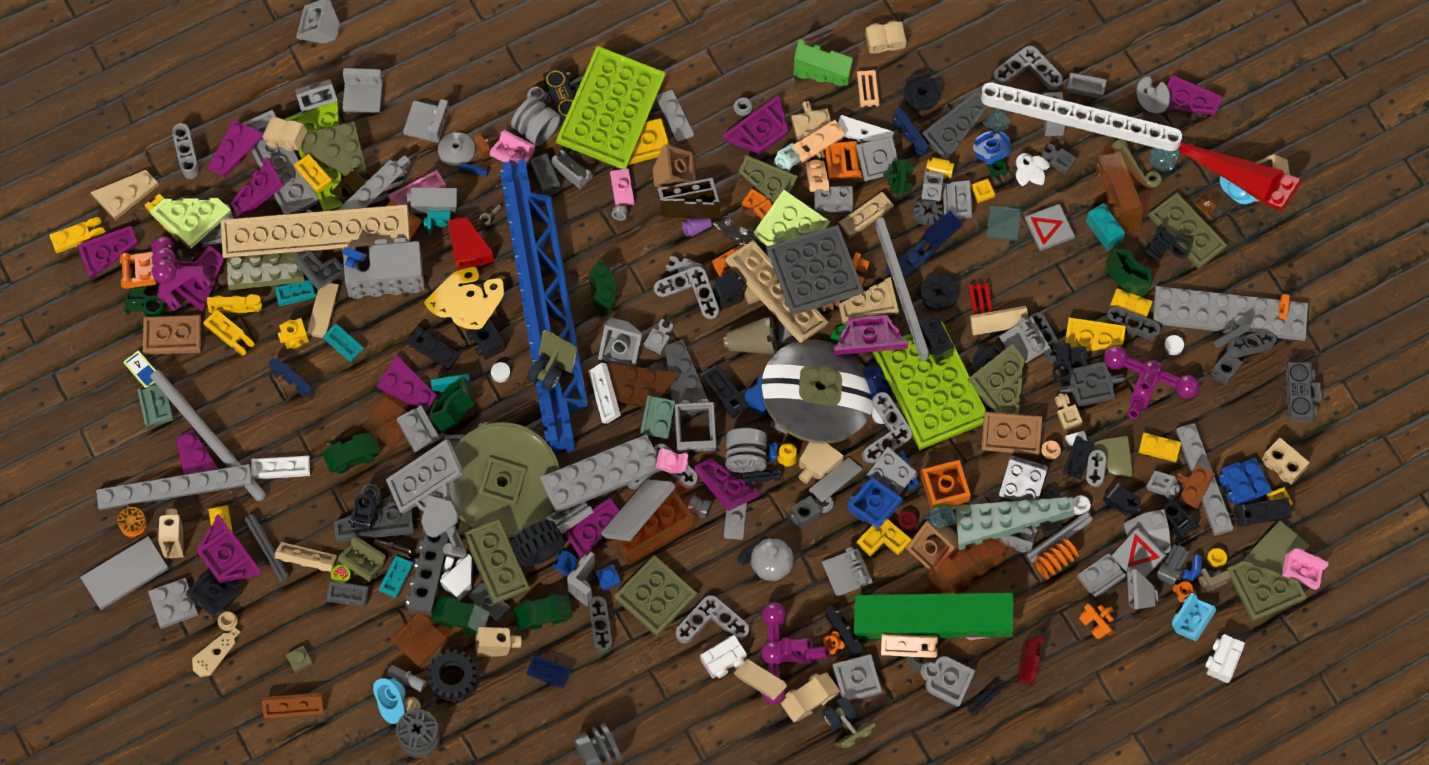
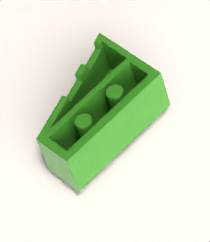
M799 39L794 58V75L802 79L810 78L818 82L826 81L837 86H848L853 58L832 50L830 53L820 50V46L814 45L813 48L805 45L804 41Z

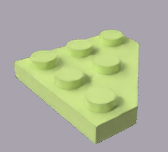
M783 190L751 237L767 247L781 241H787L826 229L830 221Z
M192 198L183 199L182 201L163 199L150 213L191 249L220 224L221 220L231 214V209L218 198H210V200Z

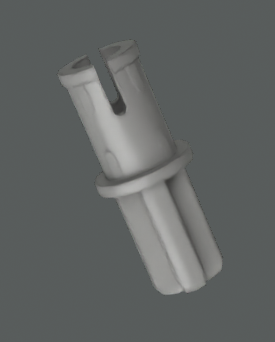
M391 665L387 672L389 677L395 678L403 686L408 685L419 692L423 691L427 682L412 675L411 671L406 672L394 665Z

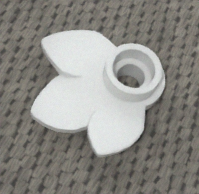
M1023 153L1016 159V166L1018 168L1016 179L1021 186L1027 184L1028 181L1037 185H1043L1045 181L1044 170L1048 169L1050 165L1043 157H1032L1027 153ZM1024 159L1028 161V165L1023 163Z

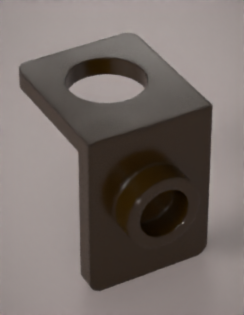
M352 169L332 190V193L344 204L366 183V180L357 171ZM339 188H345L348 191V196H342L339 193Z

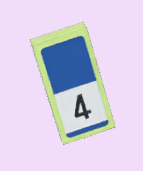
M139 350L123 362L145 389L156 385L150 378L151 374L156 370Z

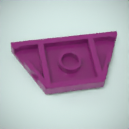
M776 96L722 135V139L760 155L788 135L780 96Z
M887 315L849 318L845 330L840 335L837 346L835 345L834 354L908 349V341L902 338L900 331L892 324Z
M216 515L214 523L210 530L208 529L204 540L196 551L219 583L262 575L261 570L220 515Z

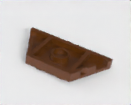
M607 363L618 404L645 408L647 396L664 397L673 382L679 379L678 373Z

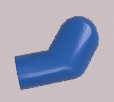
M1194 555L1192 557V568L1182 571V579L1193 581L1202 570V556Z

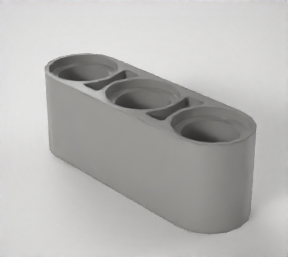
M179 123L172 129L179 164L183 175L188 179H193L199 174L195 149L188 126ZM181 133H185L184 136L179 137ZM186 149L189 150L187 153H182Z

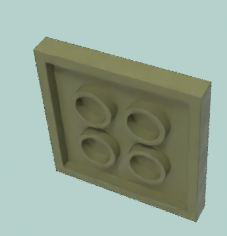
M654 555L614 595V599L657 637L695 599L697 592Z

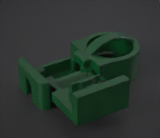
M149 286L129 288V297L126 296L124 301L126 303L124 312L129 315V312H143L146 316H159L163 313L165 305L157 296H146L144 294L145 289H149ZM154 300L161 303L160 306H149L150 302Z

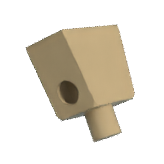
M809 442L799 460V467L803 469L798 476L799 479L806 484L812 477L820 481L843 462L844 455L827 443Z
M167 509L166 515L159 517V544L164 559L184 557L183 525L176 509Z
M478 627L475 636L476 658L506 656L510 648H521V636H510L509 628Z

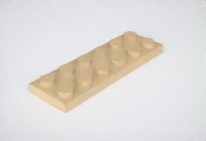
M754 241L743 246L725 260L800 343L813 336L829 323L816 308L791 316L770 258Z

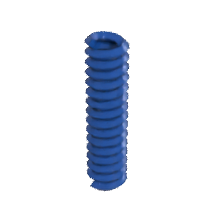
M464 163L460 165L461 170L488 176V170Z

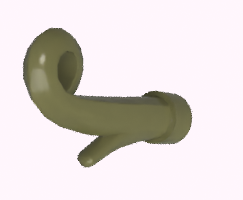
M1119 139L1112 144V148L1121 159L1126 179L1129 178L1130 171L1146 187L1155 188L1160 185L1162 177L1159 172L1150 171L1144 176L1130 152L1126 140ZM1154 176L1156 180L1150 181L1149 178Z

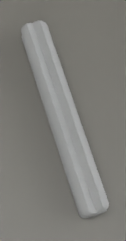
M1085 512L1029 551L1027 553L1028 559L1031 562H1035L1037 556L1042 557V553L1048 552L1050 547L1054 548V545L1060 543L1062 539H1068L1092 522L1091 515Z

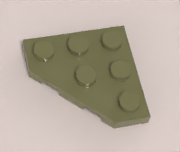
M354 122L306 133L302 142L305 155L309 154L325 166L341 172L344 176L352 169L360 175L367 174Z
M1011 344L968 378V381L992 412L1019 413L1024 358L1015 346Z
M1247 561L1227 568L1231 575V581L1252 622L1302 602L1307 598L1299 581L1296 579H1289L1269 569L1254 566Z

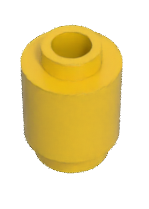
M932 157V161L928 160L926 171L944 173L943 179L951 178L954 163Z

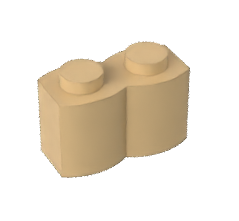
M889 21L885 25L875 23L869 25L865 30L869 53H881L887 50H899L906 47V37L902 22Z
M271 118L262 137L266 144L272 148L283 147L288 151L299 150L307 129L299 122Z

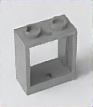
M708 399L698 400V403H690L689 400L678 401V404L674 406L677 453L716 451L714 402H709ZM708 410L710 441L682 442L680 412Z

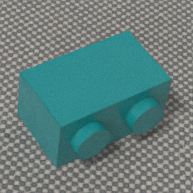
M1104 203L1088 212L1086 223L1107 251L1123 242L1125 232Z

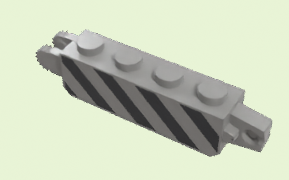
M405 155L397 162L389 160L338 210L379 207L388 198L389 194L393 193L403 184L405 174L407 173L406 169L411 165L410 160Z

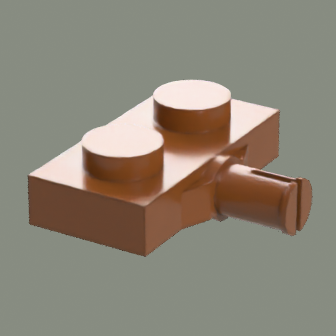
M1196 465L1192 475L1187 477L1179 472L1177 475L1180 477L1176 476V479L1185 484L1179 499L1198 509L1215 474Z

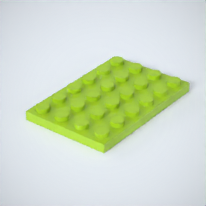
M597 46L556 139V143L626 170L666 73Z
M941 321L946 333L948 334L943 322ZM910 333L902 337L908 341V349L873 352L898 407L911 428L912 436L919 450L983 425L984 412H986L977 391L968 381L969 375L955 346L953 356L935 363L929 352L928 360L921 361Z

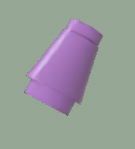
M689 218L682 222L685 235L691 237L712 226L710 218Z

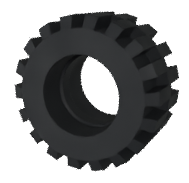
M550 520L540 521L526 527L511 541V546L522 566H534L543 563L560 552L565 545V541L555 522Z
M455 649L453 653H450V650H445L446 654L443 655L440 652L437 654L438 658H433L431 660L432 665L429 664L427 678L433 694H436V698L439 700L442 698L445 703L451 701L452 704H456V700L464 702V698L467 697L469 699L471 692H475L476 685H478L476 665L470 656L467 657L463 651L460 654ZM457 668L464 672L462 681L456 685L443 683L441 677L448 669Z

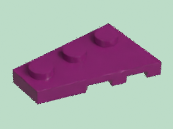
M1172 75L1167 84L1170 93V103L1166 110L1215 115L1223 97Z
M233 120L207 169L225 178L241 162V159L248 152L250 153L260 140H263L262 136L264 133Z
M268 157L264 159V165L260 170H256L253 173V179L250 183L244 185L230 203L239 218H244L285 186L271 159Z
M132 226L78 244L77 246L91 280L117 261L121 254L128 253L136 247L138 243Z
M211 246L204 251L196 262L204 266L203 271L213 282L212 285L206 286L207 289L203 290L193 277L174 289V291L201 312L204 311L207 297L211 294L224 262L223 255Z
M397 355L377 385L378 389L415 408L422 406L427 414L437 399V395Z
M193 429L176 439L184 475L218 470Z
M711 458L696 465L694 468L697 475L728 511L759 497L760 491L755 488L752 490L746 486L745 481L742 479L738 480L730 475L726 468Z
M611 498L593 508L591 515L563 533L580 559L584 555L588 556L603 538L601 532L618 514L619 510Z

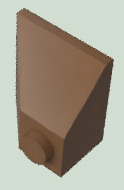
M667 144L663 145L652 169L654 186L661 188L696 181L692 152Z
M927 520L906 549L927 569L936 574L958 552V534L949 527Z

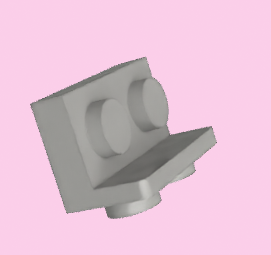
M1028 526L1023 528L1022 532L994 539L993 541L1004 547H1015L1019 552H1029L1032 550L1038 529Z

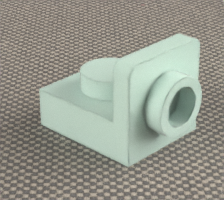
M793 143L778 151L773 162L776 168L788 173L792 166L801 161L799 154L792 149Z

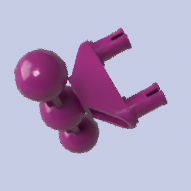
M164 236L156 238L151 249L153 253L152 276L160 283L157 297L163 298L171 310L174 311L176 310L175 307L179 308L182 303L172 293V290L193 277L203 290L207 289L206 286H211L213 282L203 271L204 266L201 263L176 260L174 254L176 247L173 240Z
M1111 346L1104 353V362L1109 368L1117 370L1126 367L1140 373L1130 399L1131 407L1128 416L1132 419H1137L1141 411L1147 407L1155 386L1159 381L1175 387L1178 395L1185 399L1194 398L1199 392V382L1192 375L1176 377L1164 372L1162 365L1157 361L1149 360L1142 363L1128 357L1126 350L1121 346Z
M770 602L764 606L761 615L762 620L768 625V642L762 647L761 655L762 659L768 664L769 673L780 679V664L783 661L786 663L807 664L811 663L814 659L829 658V648L827 646L812 648V641L809 638L795 639L785 637L780 641V625L786 619V610L778 602ZM786 688L774 700L761 693L762 698L769 704H778L785 698Z

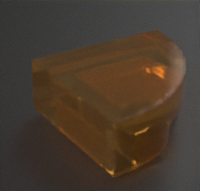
M1201 199L1196 204L1208 217L1214 214L1216 204L1212 201L1205 202V199Z

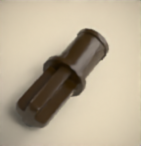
M375 538L373 542V548L387 553L390 557L397 555L406 560H409L412 550L410 548L397 545L394 541L391 543Z

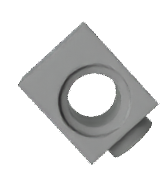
M925 171L922 199L940 201L944 173Z

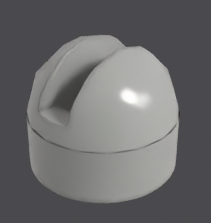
M618 204L613 208L611 215L617 220H625L628 210L625 205L622 207Z

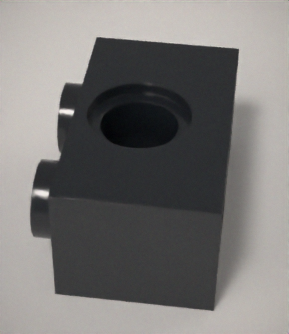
M735 271L714 279V294L721 310L742 302V295L744 294L742 287H744V283L740 276L737 277Z
M938 315L920 322L926 346L935 363L953 356L954 346Z
M490 317L481 329L465 330L469 340H474L476 344L474 348L479 356L482 355L484 360L505 351L504 342ZM482 335L489 336L487 339H480V336Z

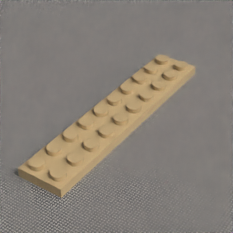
M408 205L221 220L223 258L307 252L309 250L344 249V247H369L370 245H375V240L386 239L387 244L394 243V238L404 237L406 242H411Z

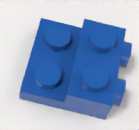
M1255 458L1241 464L1238 462L1221 469L1218 476L1221 485L1225 486L1228 491L1229 501L1234 503L1235 506L1245 505L1272 492Z
M871 478L861 486L856 496L854 495L850 498L847 506L849 513L862 522L866 521L876 529H879L900 506L903 500L880 482Z

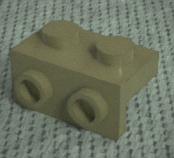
M354 536L350 546L339 555L338 561L370 582L383 568L386 556L364 540Z

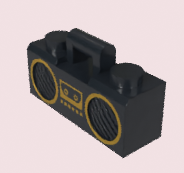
M560 67L543 73V81L555 111L560 115V123L563 125L575 98L571 91L575 90L577 93L580 83L570 84L573 82L570 72H566L564 67Z

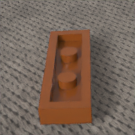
M322 693L262 697L264 718L324 714Z

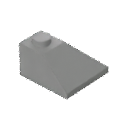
M319 0L304 6L297 39L324 44L336 40L340 23L330 0Z
M610 317L604 327L598 359L613 364L635 367L642 333L629 322Z
M1164 509L1144 513L1123 524L1127 538L1139 528L1165 554L1170 553L1169 526Z
M1127 567L1129 607L1133 609L1155 607V602H1158L1157 590H1154V586L1137 569Z

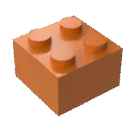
M960 460L922 469L921 479L931 512L969 503L971 495Z

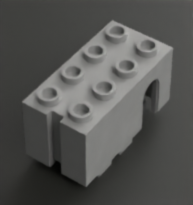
M404 237L394 238V243L387 244L386 239L375 240V245L369 246L370 267L364 272L359 270V260H357L355 269L346 266L345 262L348 256L343 254L345 284L349 297L359 299L370 295L379 297L382 294L399 295L401 292L418 293L425 290L419 241L406 242Z

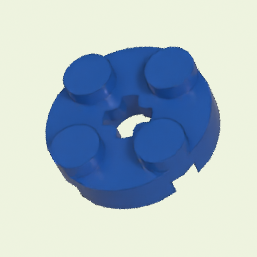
M988 131L979 135L975 139V145H973L974 154L986 164H993L995 161L1010 155L1011 143L1009 136L1000 131L999 134H993V131Z

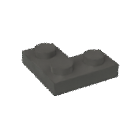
M309 250L298 256L294 261L318 290L344 276V267L335 257L321 264Z

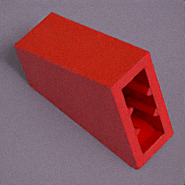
M456 217L448 221L457 269L494 262L492 250L467 218Z

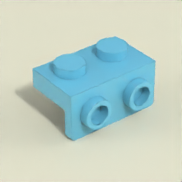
M1191 593L1185 599L1179 613L1174 616L1172 625L1177 634L1197 641L1216 612V608L1213 605L1198 600L1196 594Z

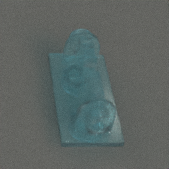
M948 505L942 508L936 507L929 511L930 515L924 517V520L930 519L935 528L952 526L957 521L953 510L957 509V506L950 508Z

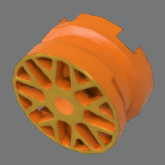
M128 507L120 512L117 523L125 536L136 538L135 536L142 535L145 532L147 521L140 509Z

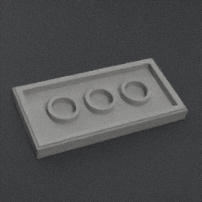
M647 479L601 532L603 537L630 541L675 489L673 482Z
M147 536L80 578L99 609L102 610L167 571L168 567Z

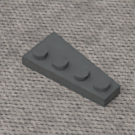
M978 90L921 134L940 159H949L988 106L981 101V93Z
M680 340L666 345L668 372L679 374V379L670 386L671 397L675 404L682 400L698 403V400L707 399L684 341ZM705 410L681 411L680 419L689 417L691 415L700 413Z
M395 501L387 503L385 507L375 508L374 524L371 531L360 527L351 528L352 516L334 522L336 543L351 541L354 536L360 539H371L414 533L412 509L405 514L400 513Z

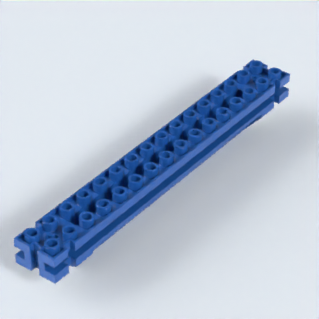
M525 159L518 160V164L511 165L510 161L503 162L504 169L500 170L531 358L533 363L536 360H541L547 366L549 361L538 354L542 332L547 330L551 333L548 315L566 326L559 337L565 341L568 337L569 342L577 347L552 198L546 195L531 193ZM545 206L547 216L540 209L541 207ZM531 216L548 226L537 243L535 242ZM550 236L555 265L544 254ZM540 265L557 276L545 293ZM558 287L560 288L564 315L552 303ZM578 347L574 369L570 373L575 378L563 395L560 382L557 383L551 392L542 388L543 382L541 380L536 383L545 440L554 454L559 453L561 449H567V452L575 451L569 415L588 405ZM576 387H577V392H578L579 400H578V399H572V396H573V394H574V392H575Z

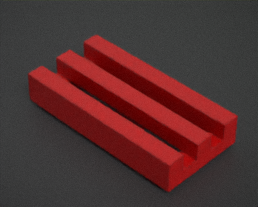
M984 283V285L976 284V286L969 285L973 315L977 314L974 291L978 293L981 314L985 313L981 290H984L987 311L992 312L988 283Z

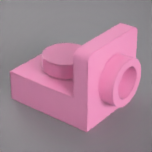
M662 448L659 450L655 468L673 475L680 474L688 466V454L682 453L679 455Z

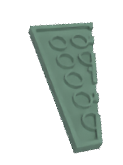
M1073 497L956 506L959 550L965 549V545L982 544V540L988 538L998 539L1022 532L1023 528L1028 526L1038 527L1040 523L1048 520L1055 522L1074 516Z

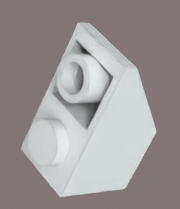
M470 555L460 558L455 564L456 566L451 571H446L440 580L441 586L452 597L456 598L458 602L472 590L473 561Z

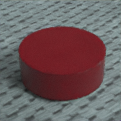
M911 511L902 512L898 516L897 521L899 528L903 531H912L917 525L916 515Z

